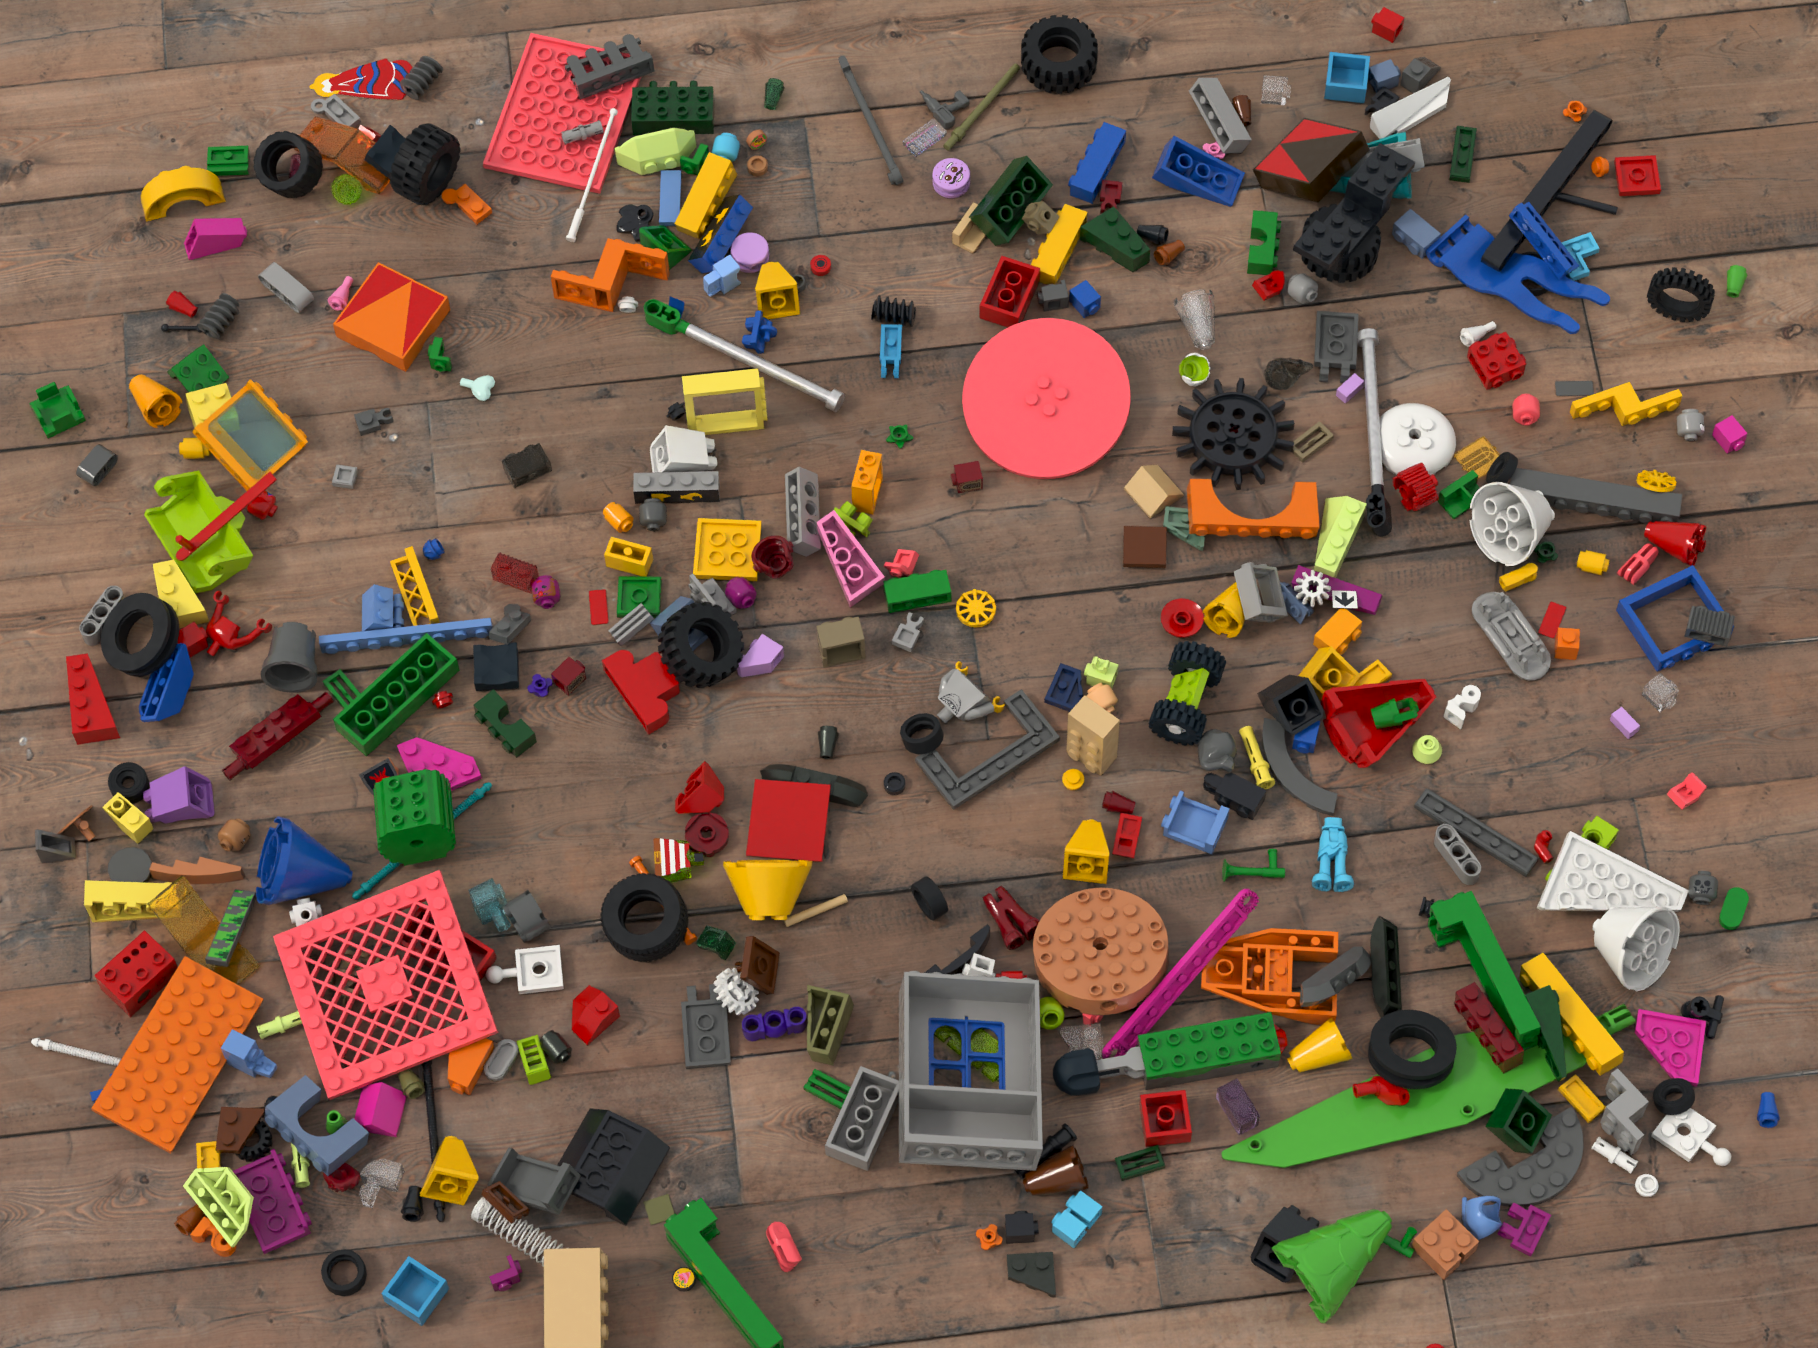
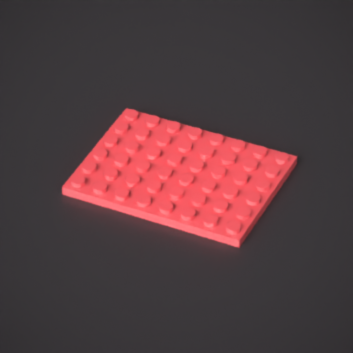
M530 33L483 161V168L585 190L610 118V109L615 108L618 113L614 116L589 190L590 192L600 194L632 105V87H638L641 77L580 100L576 85L574 86L572 82L574 76L571 71L567 72L564 65H567V58L575 55L580 60L586 58V50L594 48L599 53L604 51V48ZM620 52L624 59L630 57L629 54ZM608 57L602 59L605 66L612 64ZM590 64L583 66L586 73L593 71ZM600 120L604 133L587 137V140L584 141L581 139L566 145L564 144L561 136L562 131L574 129L580 124L586 125Z

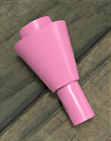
M346 276L343 284L328 298V303L334 310H344L347 306L349 288L353 282V278L350 276Z

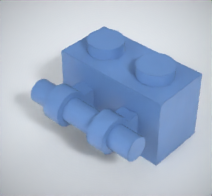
M375 584L362 594V631L404 627V619H402L404 602L402 601V595H393V589Z

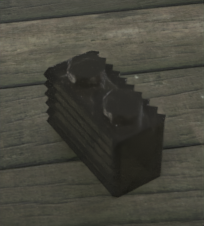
M540 443L528 445L521 452L509 454L502 460L503 470L513 488H517L552 471L551 462Z

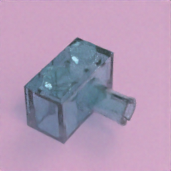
M493 878L468 890L472 906L482 925L493 921L499 932H503L511 926L502 908L506 905L507 901L500 883L496 885Z

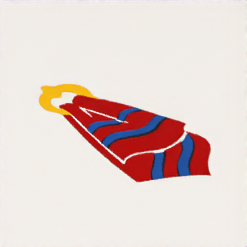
M385 58L339 74H321L315 79L314 84L309 87L322 97L341 94L372 99L402 100L406 94L402 90L400 82L402 79H405L406 74L410 73L413 67L405 60L389 62Z

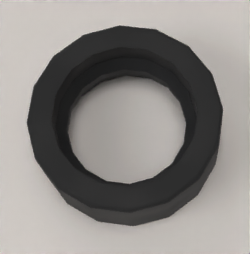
M927 713L911 716L903 723L900 729V735L905 748L914 754H926L934 751L940 746L944 737L938 718ZM919 730H933L926 737L920 739L911 738Z
M925 876L912 884V894L918 906L930 920L934 921L948 912L947 902L932 879Z
M342 1249L334 1251L327 1256L321 1268L324 1284L329 1291L339 1296H349L358 1292L365 1284L367 1277L366 1266L360 1255L352 1250ZM344 1260L353 1262L358 1271L355 1280L346 1285L334 1283L330 1274L332 1267Z

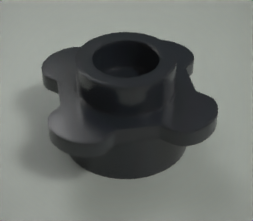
M677 402L668 408L669 411L666 417H671L675 421L685 415V402L681 404Z

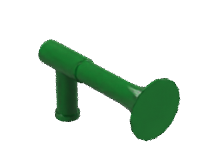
M1269 849V867H1237L1228 864L1226 859H1224L1222 878L1223 882L1228 877L1236 875L1285 878V868H1277V849Z
M1408 1227L1401 1242L1387 1235L1383 1243L1404 1256L1411 1258L1415 1249L1411 1248L1409 1244L1417 1234V1230L1413 1227Z

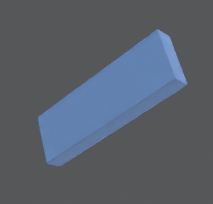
M661 170L659 226H675V221L681 210V170Z

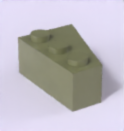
M807 985V1051L812 1061L833 1066L854 1004L849 994Z

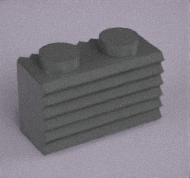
M1692 606L1684 637L1727 647L1735 616H1730L1725 611L1713 612L1704 606Z

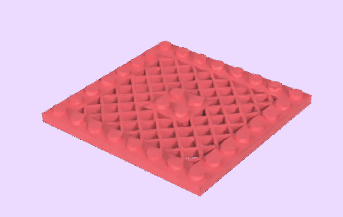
M440 870L273 936L329 1100L499 1033ZM417 907L426 910L422 920L413 917ZM410 908L408 914L401 912L402 910ZM431 914L435 925L427 923ZM397 915L406 918L401 928L392 925ZM390 916L387 922L380 920L382 918ZM411 921L419 924L415 934L406 931ZM376 923L384 926L380 937L372 934ZM369 924L366 931L360 929V927ZM424 927L433 930L429 940L420 937ZM390 929L399 932L394 942L386 940ZM355 931L364 935L359 945L351 942ZM348 932L345 939L339 937L340 935ZM438 934L442 945L434 943ZM404 935L413 938L408 948L399 945ZM369 937L377 940L373 951L365 948ZM334 940L343 943L338 953L330 950ZM327 941L325 947L317 945ZM418 941L427 944L422 954L413 951ZM383 943L391 946L387 957L379 954ZM348 946L357 949L352 959L344 956ZM432 947L440 950L436 960L427 957ZM314 948L322 951L318 961L309 959ZM397 949L406 952L402 961L399 955L394 956ZM362 951L371 955L366 965L357 962ZM327 954L336 957L332 967L323 964ZM445 954L450 966L441 963ZM411 955L420 958L415 968L406 965ZM376 957L383 960L381 962L373 964ZM341 960L350 963L345 973L336 970ZM425 961L434 964L429 974L420 971ZM307 962L315 965L312 973H310ZM355 966L362 968L356 971L359 979L351 976ZM439 967L448 970L443 980L434 977ZM320 968L329 971L324 982L316 979ZM405 970L413 972L409 981L406 976ZM334 974L343 977L338 988L329 984ZM452 974L457 986L448 983ZM418 975L427 978L422 989L414 986ZM348 980L357 983L352 993L343 990ZM432 981L441 984L437 994L427 991ZM314 983L322 986L318 994ZM361 987L366 999L358 996ZM446 987L455 990L451 1000L441 997ZM327 988L336 992L331 1002L323 999ZM412 990L420 993L415 1003L408 1000L414 997ZM341 994L350 997L345 1008L337 1005ZM459 994L464 1006L456 1003ZM425 995L434 998L429 1009L421 1006ZM355 1000L364 1003L359 1014L351 1011ZM439 1001L448 1004L443 1015L435 1012ZM321 1003L329 1006L325 1014ZM404 1003L413 1007L408 1017L399 1014ZM397 1004L394 1011L387 1009L388 1007ZM453 1007L462 1010L457 1021L449 1018ZM334 1008L343 1012L338 1022L329 1019ZM368 1008L372 1014L376 1013L373 1020L365 1017ZM418 1009L427 1013L422 1023L413 1020ZM383 1012L392 1015L387 1026L379 1023ZM348 1014L357 1018L352 1028L343 1025ZM432 1015L441 1019L437 1029L427 1026ZM397 1018L406 1021L401 1032L393 1029ZM362 1020L371 1024L366 1034L357 1031ZM446 1021L454 1024L443 1029ZM328 1023L336 1026L332 1034ZM411 1024L420 1027L416 1037L407 1034ZM376 1026L385 1030L380 1040L371 1037ZM341 1029L350 1032L345 1042L336 1039ZM425 1030L432 1032L431 1034L422 1037ZM390 1032L399 1035L394 1046L385 1043ZM355 1035L364 1038L359 1048L350 1045ZM404 1038L411 1041L409 1043L401 1045ZM369 1040L378 1044L373 1054L364 1051ZM335 1043L343 1046L339 1055ZM383 1046L386 1047V1048H388V1049H391V1050H389V1051H386V1052L380 1054V1052H381ZM348 1049L357 1052L352 1063L344 1060ZM362 1055L369 1057V1059L359 1062ZM342 1064L347 1065L349 1067L343 1069Z

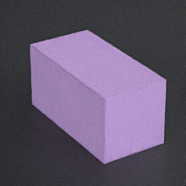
M1354 373L1337 389L1336 396L1346 404L1363 388L1364 380Z
M1620 707L1611 714L1610 721L1627 739L1639 731L1640 725L1623 707Z

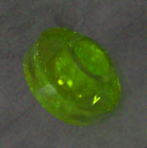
M342 174L334 179L331 185V193L333 198L339 203L348 205L355 203L360 198L362 186L356 177Z

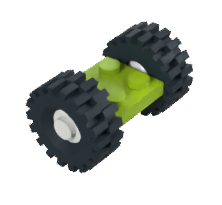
M1189 641L1179 642L1178 645H1175L1168 664V669L1174 676L1169 694L1164 701L1159 700L1155 703L1148 723L1149 729H1152L1153 733H1157L1159 738L1163 737L1165 741H1173L1177 745L1181 743L1184 746H1187V743L1190 746L1194 745V743L1198 744L1201 740L1207 718L1197 708L1204 688L1206 686L1212 688L1220 683L1226 665L1225 657L1220 656L1221 653L1214 651L1213 647L1210 646L1208 648L1206 644L1201 643L1199 645L1194 641L1192 643Z

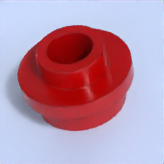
M442 691L435 694V698L432 700L433 705H436L437 709L445 708L453 703V694Z

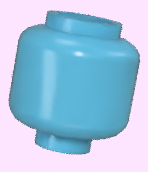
M722 133L715 138L711 153L734 162L738 157L740 142L735 135Z

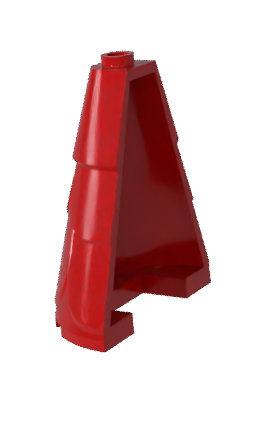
M1425 679L1389 681V683L1334 687L1326 690L1322 696L1321 705L1326 715L1323 723L1331 742L1340 755L1350 764L1355 762L1359 768H1366L1378 762L1386 751L1400 739L1404 732L1416 723L1434 701L1436 695ZM1395 698L1396 702L1406 698H1413L1417 702L1419 707L1417 717L1403 721V725L1399 727L1376 729L1371 713L1372 708L1386 703ZM1406 707L1400 709L1399 713L1409 711L1410 708Z

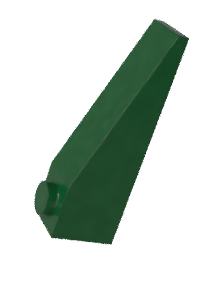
M1548 985L1525 994V997L1541 1026L1540 1033L1537 1035V1046L1545 1049L1546 1062L1556 1080L1561 1082L1567 1077L1558 1004L1560 1000L1557 992Z

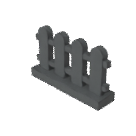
M627 34L622 38L623 44L616 46L615 42L608 41L604 44V51L598 53L596 49L590 48L585 52L586 58L579 60L575 55L567 58V65H564L565 70L572 72L574 76L572 82L574 86L576 85L580 100L655 72L652 56L647 51L642 52L639 46L641 44L639 38L635 39L633 35ZM627 50L630 57L624 59L620 52ZM608 57L612 64L605 66L602 59ZM590 64L593 71L586 73L583 66Z

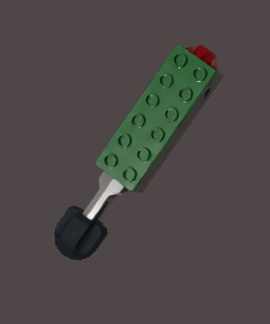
M1271 1012L1138 1035L1137 1046L1130 1048L1123 1056L1096 1060L1094 1052L1090 1048L1070 1051L1056 1061L1053 1067V1079L1059 1090L1071 1096H1082L1097 1093L1100 1089V1079L1125 1074L1134 1079L1143 1078L1145 1090L1275 1068L1279 1066L1281 1054L1287 1047V1037L1285 1031L1274 1024Z

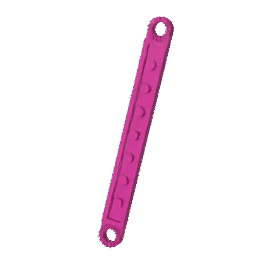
M1243 889L1235 896L1102 1050L1103 1059L1110 1058L1113 1049H1117V1053L1114 1056L1117 1057L1125 1055L1130 1048L1137 1045L1138 1035L1147 1034L1248 918L1247 915L1255 909V906L1257 907L1259 897L1251 889ZM1250 896V901L1246 905H1244V898Z

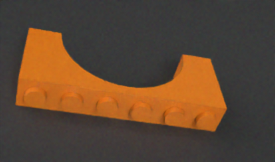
M1190 479L1187 487L1189 534H1196L1198 536L1207 534L1218 536L1238 535L1240 537L1260 536L1262 538L1280 536L1281 538L1302 537L1309 539L1316 537L1319 530L1316 482H1295L1291 492V502L1279 514L1266 519H1248L1229 511L1219 501L1213 490L1211 479Z

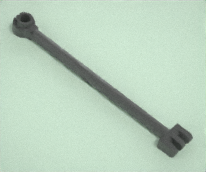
M840 56L838 60L842 72L852 89L890 170V173H887L891 185H898L904 182L901 173L893 160L846 57Z

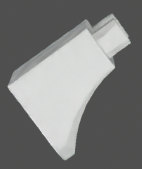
M666 425L650 447L652 472H700L714 470L717 466V458L708 456V453H712L714 450V439L705 438V432Z

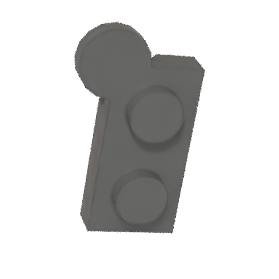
M508 604L504 607L505 616L489 631V638L491 640L508 645L531 622L530 614L521 612V607L518 604Z

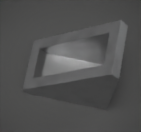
M39 829L35 830L36 853L41 863L73 860L75 858V838Z

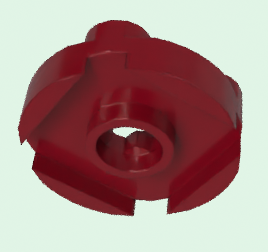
M716 813L697 814L686 824L685 840L686 843H689V848L695 853H703L705 857H712L723 850L728 843L729 830L726 821ZM711 830V837L704 838L702 832Z

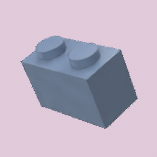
M1409 209L1393 224L1392 230L1395 240L1400 243L1402 242L1412 254L1419 256L1421 259L1426 256V250L1441 236L1440 232L1412 209Z

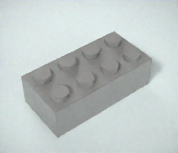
M860 1066L825 1144L827 1156L860 1169L869 1170L899 1102L898 1080Z

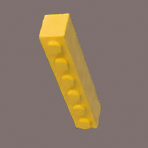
M1544 953L1521 965L1519 978L1525 987H1529L1533 992L1550 985L1552 990L1557 992L1560 1000L1558 1004L1562 1034L1571 1039L1575 1050L1579 1054L1582 1053L1588 1066L1593 1071L1596 1070L1601 1076L1623 1062L1624 1051Z

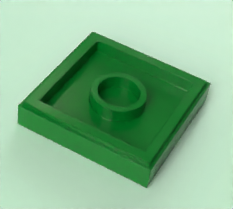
M619 576L617 618H624L641 603L651 616L656 618L660 614L662 578Z

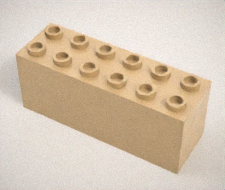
M601 1248L544 1249V1348H605L604 1340L609 1339V1328L604 1324V1316H608V1302L604 1300V1293H608V1279L604 1277V1269H608V1255Z

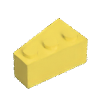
M174 559L153 564L159 599L173 607L179 620V629L186 627L192 622H195L196 625L209 622L204 607Z

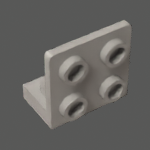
M693 573L689 575L690 597L694 602H710L712 606L717 604L722 607L723 612L728 611L731 615L737 612L736 607L728 600L713 578L701 584Z

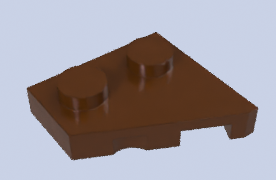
M221 1107L216 1152L240 1154L246 1145V1140L252 1136L260 1119L264 1118L265 1108Z

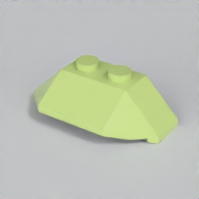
M670 128L635 136L615 148L617 164L640 175L680 167L681 156L689 157L696 148L695 133L693 130L687 131L680 128Z
M230 1167L196 1168L183 1187L231 1247H235L247 1231L254 1197Z

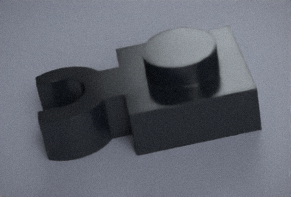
M1383 86L1371 98V104L1365 108V115H1368L1370 112L1375 113L1399 101L1400 97Z

